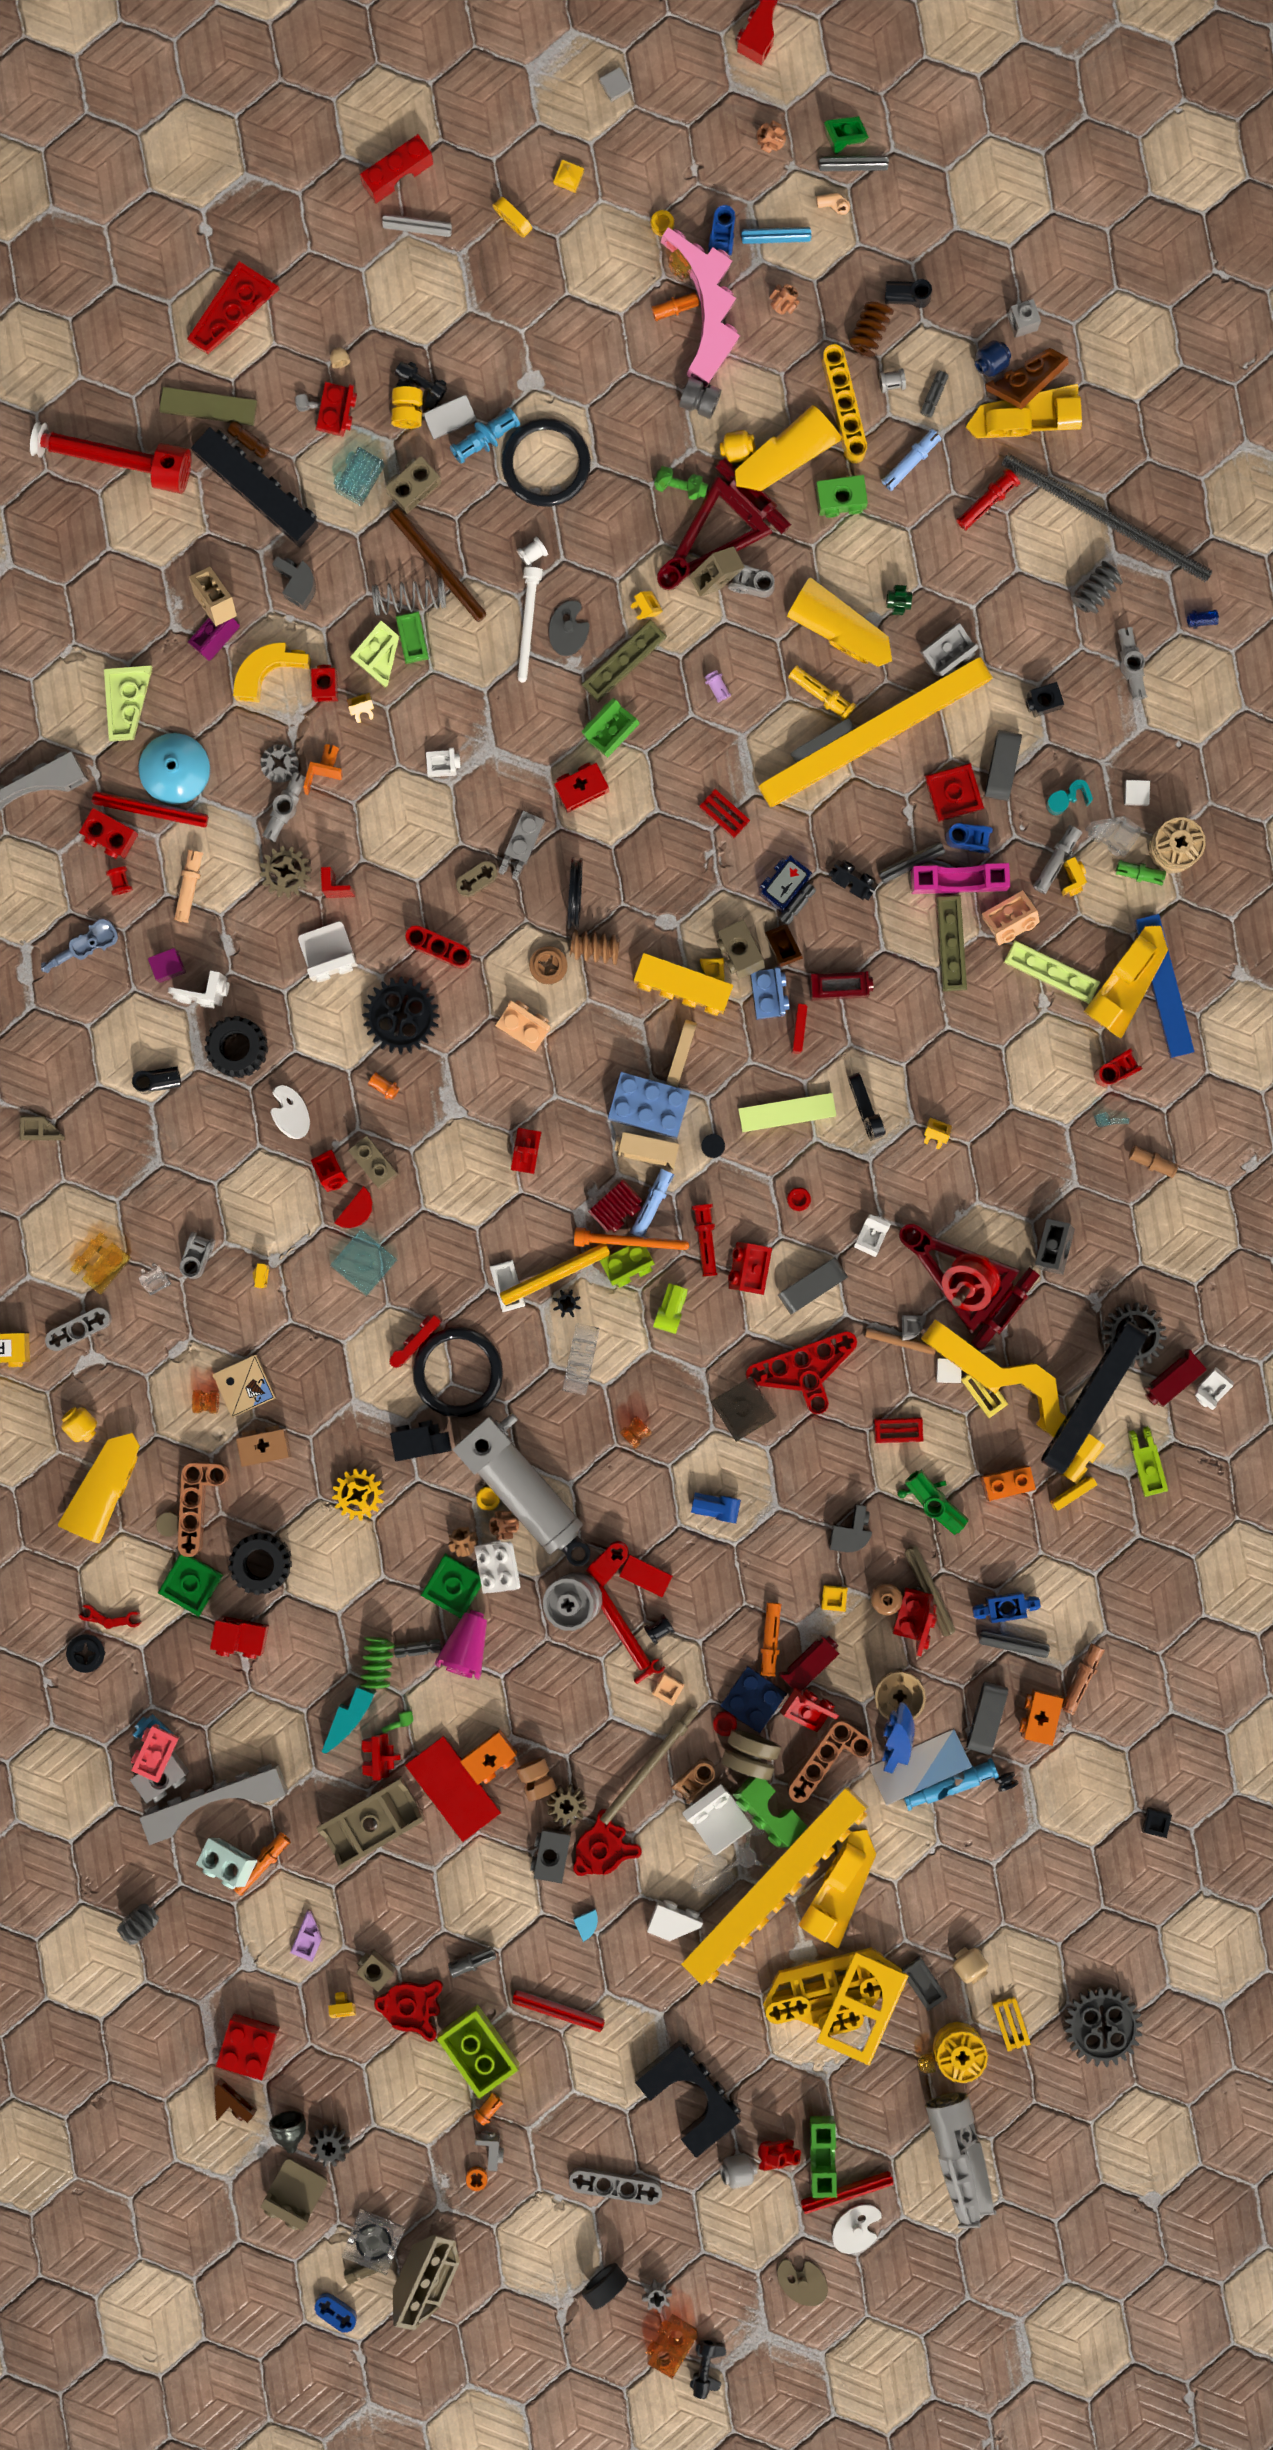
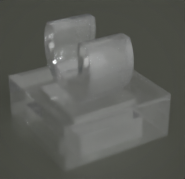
M156 1263L152 1264L153 1270L149 1272L142 1269V1276L138 1277L141 1285L150 1296L171 1285L169 1277Z

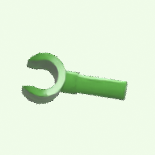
M412 1711L399 1713L400 1721L381 1728L382 1732L386 1733L395 1728L409 1726L413 1722Z

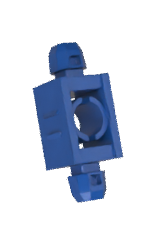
M1022 1592L985 1597L986 1605H975L972 1607L973 1617L976 1619H985L988 1616L991 1623L1028 1618L1026 1610H1038L1041 1605L1039 1597L1027 1596V1599H1024ZM1006 1601H1010L1013 1605L1017 1604V1608L1012 1607V1610L1007 1614H1003L998 1609L997 1612L1001 1616L996 1615L995 1602H997V1608H1000L1001 1604Z

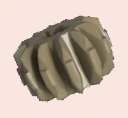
M568 1784L567 1791H564L562 1785H559V1794L556 1792L551 1793L550 1795L553 1799L547 1800L546 1803L549 1806H553L548 1810V1815L556 1813L553 1818L555 1823L560 1817L563 1818L562 1826H566L567 1819H570L571 1824L575 1825L576 1819L574 1816L583 1819L584 1815L579 1810H587V1805L581 1804L586 1800V1796L577 1797L581 1789L576 1788L574 1792H571V1784ZM565 1800H570V1805L574 1807L570 1806L569 1810H564V1805H560V1803L564 1804Z

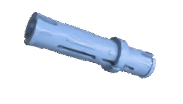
M930 429L918 444L914 443L911 446L912 450L881 480L884 486L891 479L893 480L886 487L888 490L893 491L900 481L921 460H925L928 457L927 453L942 440L938 434L930 441L937 433L935 430Z
M662 1168L660 1169L656 1181L648 1190L649 1194L630 1231L631 1234L637 1237L645 1236L662 1199L666 1198L665 1193L674 1174Z

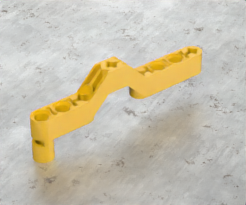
M936 1319L933 1321L921 1340L994 1394L997 1393L1001 1386L1023 1385L1038 1398L1040 1419L1036 1425L1051 1437L1055 1436L1066 1417L1060 1412L1056 1378L1034 1363L1001 1368ZM1088 1434L1071 1464L1062 1475L1077 1485L1088 1470L1085 1467L1087 1463H1093L1105 1445L1091 1434Z

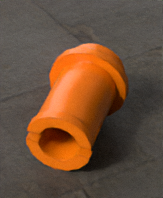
M377 1072L372 1075L368 1082V1086L384 1094L385 1099L390 1098L393 1100L400 1089L396 1082L391 1083Z
M491 2093L480 2109L476 2108L474 2118L483 2126L486 2123H490V2118L504 2104L498 2096L496 2097L494 2093Z

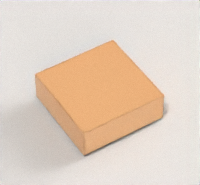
M663 1673L652 1694L673 1706L685 1684Z

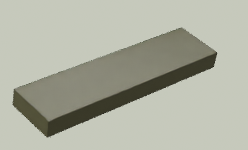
M163 387L159 410L161 413L230 423L238 422L239 424L254 426L257 400Z
M650 619L582 683V687L597 702L601 701L653 652L667 636Z
M961 895L937 896L942 992L967 990Z

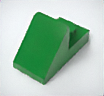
M859 116L826 120L824 122L825 133L835 155L847 145L864 143L869 138Z

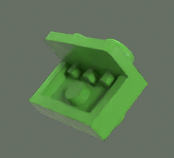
M612 698L609 703L602 707L594 719L586 724L582 734L593 747L608 758L640 723L637 718L621 707L615 698Z

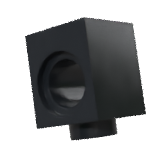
M1057 682L1030 690L1025 699L1027 710L1033 713L1034 718L1060 710L1064 706ZM1038 696H1046L1049 704L1046 706L1041 705L1038 702Z

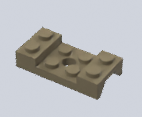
M399 1777L345 1811L322 1822L316 1829L327 1841L335 1855L339 1869L342 1870L425 1820V1816L403 1778ZM366 1818H374L377 1821V1828L374 1830L366 1829L364 1826Z

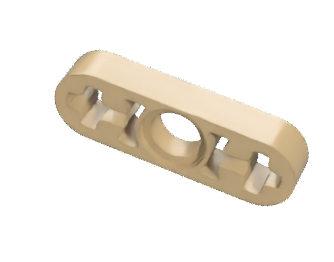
M685 1020L666 1085L678 1088L696 1029V1022Z

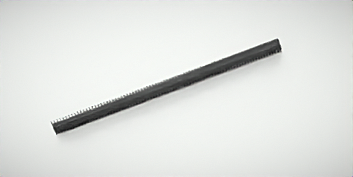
M1008 453L1003 460L1001 466L1010 467L1012 472L1015 470L1014 473L1017 472V475L1020 474L1019 476L1023 475L1022 478L1025 477V479L1030 480V482L1035 483L1040 488L1043 487L1045 491L1048 490L1055 497H1061V500H1066V503H1071V506L1074 504L1073 507L1076 506V509L1079 507L1078 510L1081 509V512L1084 510L1083 513H1089L1088 516L1092 514L1091 517L1094 516V519L1097 517L1096 520L1099 519V522L1101 520V523L1105 521L1104 525L1107 524L1108 526L1110 524L1109 528L1112 527L1114 531L1117 530L1122 535L1125 534L1127 538L1130 537L1132 541L1135 540V543L1138 541L1137 544L1140 543V546L1143 544L1142 547H1148L1147 550L1151 548L1150 551L1153 550V553L1156 551L1155 554L1158 553V556L1161 554L1160 557L1163 556V559L1166 557L1165 560L1169 558L1168 562L1170 560L1171 563L1174 561L1173 565L1175 563L1176 566L1179 564L1178 567L1181 566V569L1184 567L1186 572L1189 571L1196 578H1202L1201 581L1204 580L1206 582L1212 574L1210 568L1207 569L1204 565H1199V562H1194V559H1189V556L1186 558L1184 553L1181 555V552H1176V549H1171V546L1168 547V544L1166 546V543L1163 544V541L1161 543V540L1158 541V538H1153L1148 533L1145 534V531H1140V528H1135V525L1132 527L1133 524L1130 525V522L1127 524V521H1122V518H1117V515L1114 517L1115 514L1112 515V512L1109 513V510L1107 512V509L1104 510V507L1101 509L1102 506L1099 507L1097 503H1091V500H1086V497H1081V494H1076V491L1073 493L1074 490L1071 491V488L1068 490V487H1063V484L1060 486L1061 483L1058 484V481L1055 483L1056 480L1053 481V478L1050 480V476L1049 478L1048 475L1045 477V473L1042 476L1043 472L1040 474V471L1037 472L1038 469L1035 471V468L1032 469V466L1029 468L1030 465L1027 466V463H1022L1020 459L1017 460V457L1014 459L1015 456L1012 457V454L1009 456Z

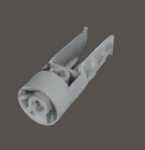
M955 2092L944 2094L929 2100L925 2104L931 2130L934 2132L940 2154L938 2155L940 2166L953 2208L960 2222L958 2223V2228H980V2215H996V2210H993L987 2168L981 2143L977 2139L971 2104L967 2093Z

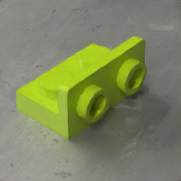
M627 1246L600 1260L612 1286L617 1284L619 1288L632 1282L630 1277L636 1274L642 1277L652 1272L651 1266L655 1265L647 1248L639 1246Z

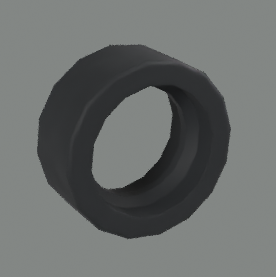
M612 2263L598 2272L587 2283L581 2294L593 2310L599 2309L618 2295L627 2284L628 2277L617 2263Z

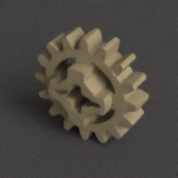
M281 846L278 853L275 849H272V857L264 856L268 861L267 864H260L261 868L265 869V872L259 873L260 877L266 878L262 884L264 887L270 885L268 891L271 894L277 891L278 898H281L283 893H285L287 898L291 899L292 892L299 896L300 892L298 889L306 890L307 887L304 882L311 881V877L307 873L312 872V868L305 866L309 863L308 858L301 859L303 853L299 851L295 854L294 847H290L289 851H286L285 847ZM283 858V861L275 864L278 859ZM294 860L299 862L301 871L294 868ZM288 867L290 872L293 874H286L284 878V876L279 871H285ZM270 873L277 876V885L273 883ZM298 881L295 885L288 887L290 883Z

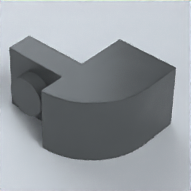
M277 556L272 563L275 571L290 579L282 592L285 599L305 611L316 592V581L310 567L302 561L299 567L296 568L297 564L286 557L283 560Z
M855 1504L852 1527L832 1525L830 1550L855 1552L862 1549L869 1542L872 1532L863 1529L864 1525L868 1526L870 1512L866 1511L865 1505Z

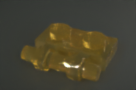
M101 1232L95 1239L92 1238L90 1240L88 1248L82 1255L76 1257L74 1260L75 1264L70 1268L76 1275L82 1269H85L87 1273L82 1280L100 1295L104 1293L132 1258L113 1242L107 1249L103 1247L102 1244L108 1237ZM98 1252L101 1255L94 1265H91L88 1261Z

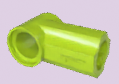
M668 1283L662 1306L659 1307L653 1325L654 1328L676 1334L688 1289Z

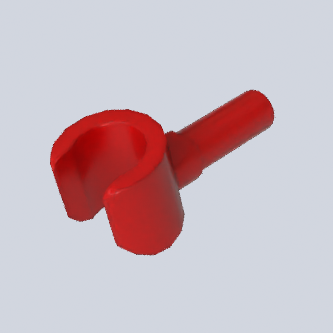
M653 1659L650 1662L649 1668L636 1677L634 1682L638 1684L653 1673L663 1672L665 1666L661 1667L658 1671L654 1670V1663L660 1659Z

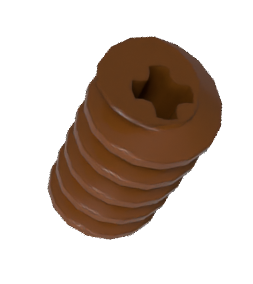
M871 301L865 303L864 311L860 314L861 319L857 321V328L853 330V336L849 339L850 346L863 356L874 357L875 353L870 349L876 350L879 348V345L874 340L882 341L883 337L878 332H886V327L882 323L889 324L890 319L885 315H893V309L879 302Z

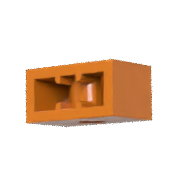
M1028 1465L980 1476L985 1498L988 1501L1036 1490L1031 1467Z
M1032 1689L1031 1695L1027 1694L1025 1700L1026 1718L1022 1717L1020 1721L1019 1732H1022L1021 1736L1026 1740L1053 1746L1063 1698L1059 1695ZM1042 1711V1713L1045 1715V1719H1040L1038 1723V1720L1035 1718V1715H1040Z
M499 1729L465 1755L460 1762L477 1785L482 1781L487 1784L497 1776L495 1771L501 1767L505 1770L516 1761L514 1757L517 1755V1751ZM486 1754L496 1756L494 1764L491 1761L485 1762Z

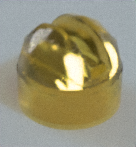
M933 2053L924 2054L918 2059V2067L923 2073H936Z

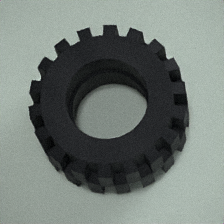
M228 1016L223 1021H217V1025L214 1028H210V1034L205 1039L207 1042L205 1051L208 1054V1061L212 1063V1066L229 1077L244 1078L245 1075L250 1076L255 1070L258 1071L261 1068V1063H265V1054L268 1053V1048L266 1047L268 1042L264 1032L251 1020L241 1018L240 1016H234L233 1018ZM233 1034H243L250 1042L248 1054L238 1061L229 1060L223 1050L225 1041Z
M260 1532L245 1537L233 1548V1552L229 1557L230 1565L228 1567L229 1571L232 1572V1580L238 1583L236 1585L239 1588L245 1589L244 1592H252L254 1595L267 1594L276 1590L285 1582L290 1574V1567H292V1561H290L291 1553L286 1548L288 1546L285 1542L282 1543L279 1537H274L270 1533L264 1534ZM257 1549L267 1551L274 1561L273 1571L270 1575L263 1578L253 1575L247 1566L249 1554Z

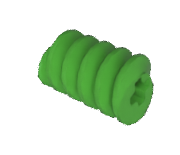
M365 1637V1640L370 1641L371 1645L364 1646V1649L369 1651L370 1654L363 1656V1659L369 1661V1664L362 1665L361 1667L367 1670L368 1673L360 1676V1678L367 1681V1683L360 1686L374 1689L389 1687L390 1682L384 1678L391 1677V1672L386 1669L391 1668L393 1663L386 1659L393 1658L394 1654L388 1651V1649L394 1648L395 1644L385 1638Z

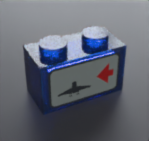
M791 855L786 860L782 858L774 868L777 871L772 878L767 877L759 887L762 889L760 897L781 913L812 875L809 869Z

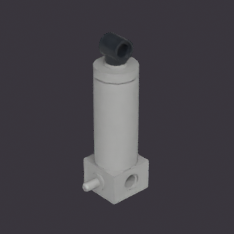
M511 1413L499 1423L492 1416H489L452 1450L474 1475L478 1473L549 1555L559 1549L567 1556L568 1561L572 1565L583 1566L590 1558V1547L577 1536L576 1532L584 1524L578 1517L576 1518V1515L511 1443L513 1440L509 1437L506 1430L518 1421L517 1417ZM485 1439L489 1443V1449L481 1451L477 1447V1441ZM575 1547H582L585 1550L584 1558L575 1559L572 1556V1550Z

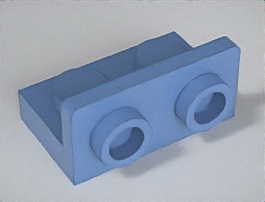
M775 967L774 969L760 970L751 974L756 1020L785 1016V1010H789L788 995L783 996L782 988L786 986L785 972H780V967Z

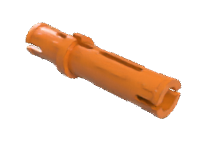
M766 1602L763 1648L760 1649V1653H762L760 1675L776 1676V1659L780 1651L777 1648L782 1604Z
M279 1832L267 1847L261 1849V1854L256 1858L257 1862L245 1887H235L233 1890L240 1896H243L271 1863L274 1864L278 1860L277 1857L291 1843V1840L284 1833Z

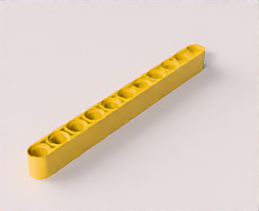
M979 657L760 784L758 788L769 807H774L992 680L993 677L982 658Z

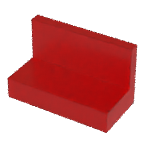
M321 867V887L326 898L355 897V892L351 885L336 886V875L331 867Z

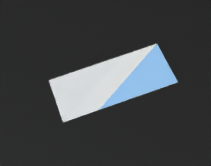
M953 1729L913 1747L908 1765L898 1763L893 1774L883 1771L884 1761L869 1768L887 1806L965 1771L972 1766Z

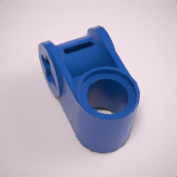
M721 205L715 210L708 253L713 247L716 250L721 249L732 256L735 212L728 205ZM721 216H728L730 221L728 223H721L718 219Z
M956 823L946 832L945 841L952 848L969 850L976 853H990L988 844L993 828ZM952 831H960L963 835L962 841L954 840Z

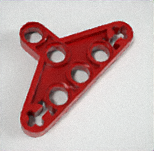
M841 1332L752 1364L746 1370V1379L750 1384L756 1386L802 1391L809 1411L814 1414H822L828 1409L829 1405L822 1383L854 1351L857 1346V1338L851 1332ZM844 1335L847 1338H852L853 1342L850 1343L849 1349H846L845 1346L838 1347L837 1349L840 1353L835 1354L834 1345L830 1340L835 1339V1343L843 1341L842 1337ZM822 1343L829 1345L831 1349L827 1357H820L817 1353V1347ZM802 1351L808 1355V1362L800 1366L796 1364L794 1357L796 1353ZM779 1359L784 1361L786 1365L784 1372L780 1374L775 1373L772 1369L773 1362ZM768 1363V1370L773 1377L767 1378L766 1373L760 1376V1381L756 1382L755 1378H750L753 1368L761 1371L765 1369L763 1364ZM807 1374H812L816 1378V1384L812 1388H807L803 1384V1378ZM819 1396L823 1398L825 1404L821 1410H814L811 1407V1400L814 1397Z

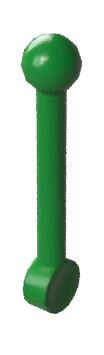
M946 1480L933 1483L936 1488L947 1485ZM900 1489L897 1492L899 1498H905L906 1495L913 1494L910 1489Z

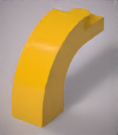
M273 643L255 650L244 660L236 674L233 690L234 698L236 701L260 702L262 682L268 673L280 667L310 669L311 658L309 654H305L306 652L303 650H291V653H288L286 643Z

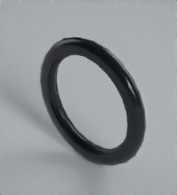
M541 418L523 424L511 434L502 453L501 467L508 487L517 497L532 505L551 507L571 500L581 491L590 473L591 458L584 438L575 428L563 421ZM541 430L559 432L566 436L577 450L579 457L577 475L565 490L557 494L539 495L526 489L515 475L513 457L516 448L527 435Z
M463 1327L447 1328L429 1337L419 1348L412 1370L413 1382L422 1401L433 1411L443 1416L454 1418L468 1417L488 1407L497 1396L503 1378L502 1361L493 1343L483 1334ZM453 1339L468 1340L479 1346L488 1357L491 1366L490 1383L486 1391L474 1402L460 1406L449 1405L438 1400L429 1390L424 1373L426 1361L435 1347Z

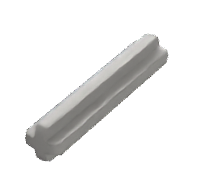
M392 214L383 215L382 225L385 229L450 237L452 233V223Z

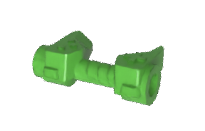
M661 466V469L658 470L654 483L656 490L663 492L670 486L687 491L688 499L705 498L708 484L702 481V476L692 474L688 481L672 477V468Z

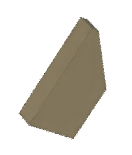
M20 1116L19 1140L65 1141V1136L46 1117Z

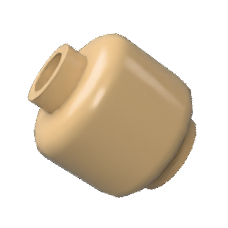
M964 1947L954 1955L957 1960L953 1963V1969L964 1983L971 1982L974 1985L988 1974L986 1970L989 1964L977 1948L968 1950Z

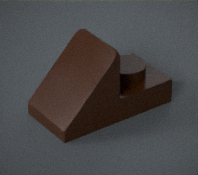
M787 924L765 932L778 967H783L803 959Z
M220 2078L214 2087L216 2121L230 2108L235 2118L248 2123L254 2117L257 2109Z

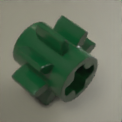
M895 585L893 590H888L886 608L892 609V615H903L905 610H911L912 592L906 591V585Z

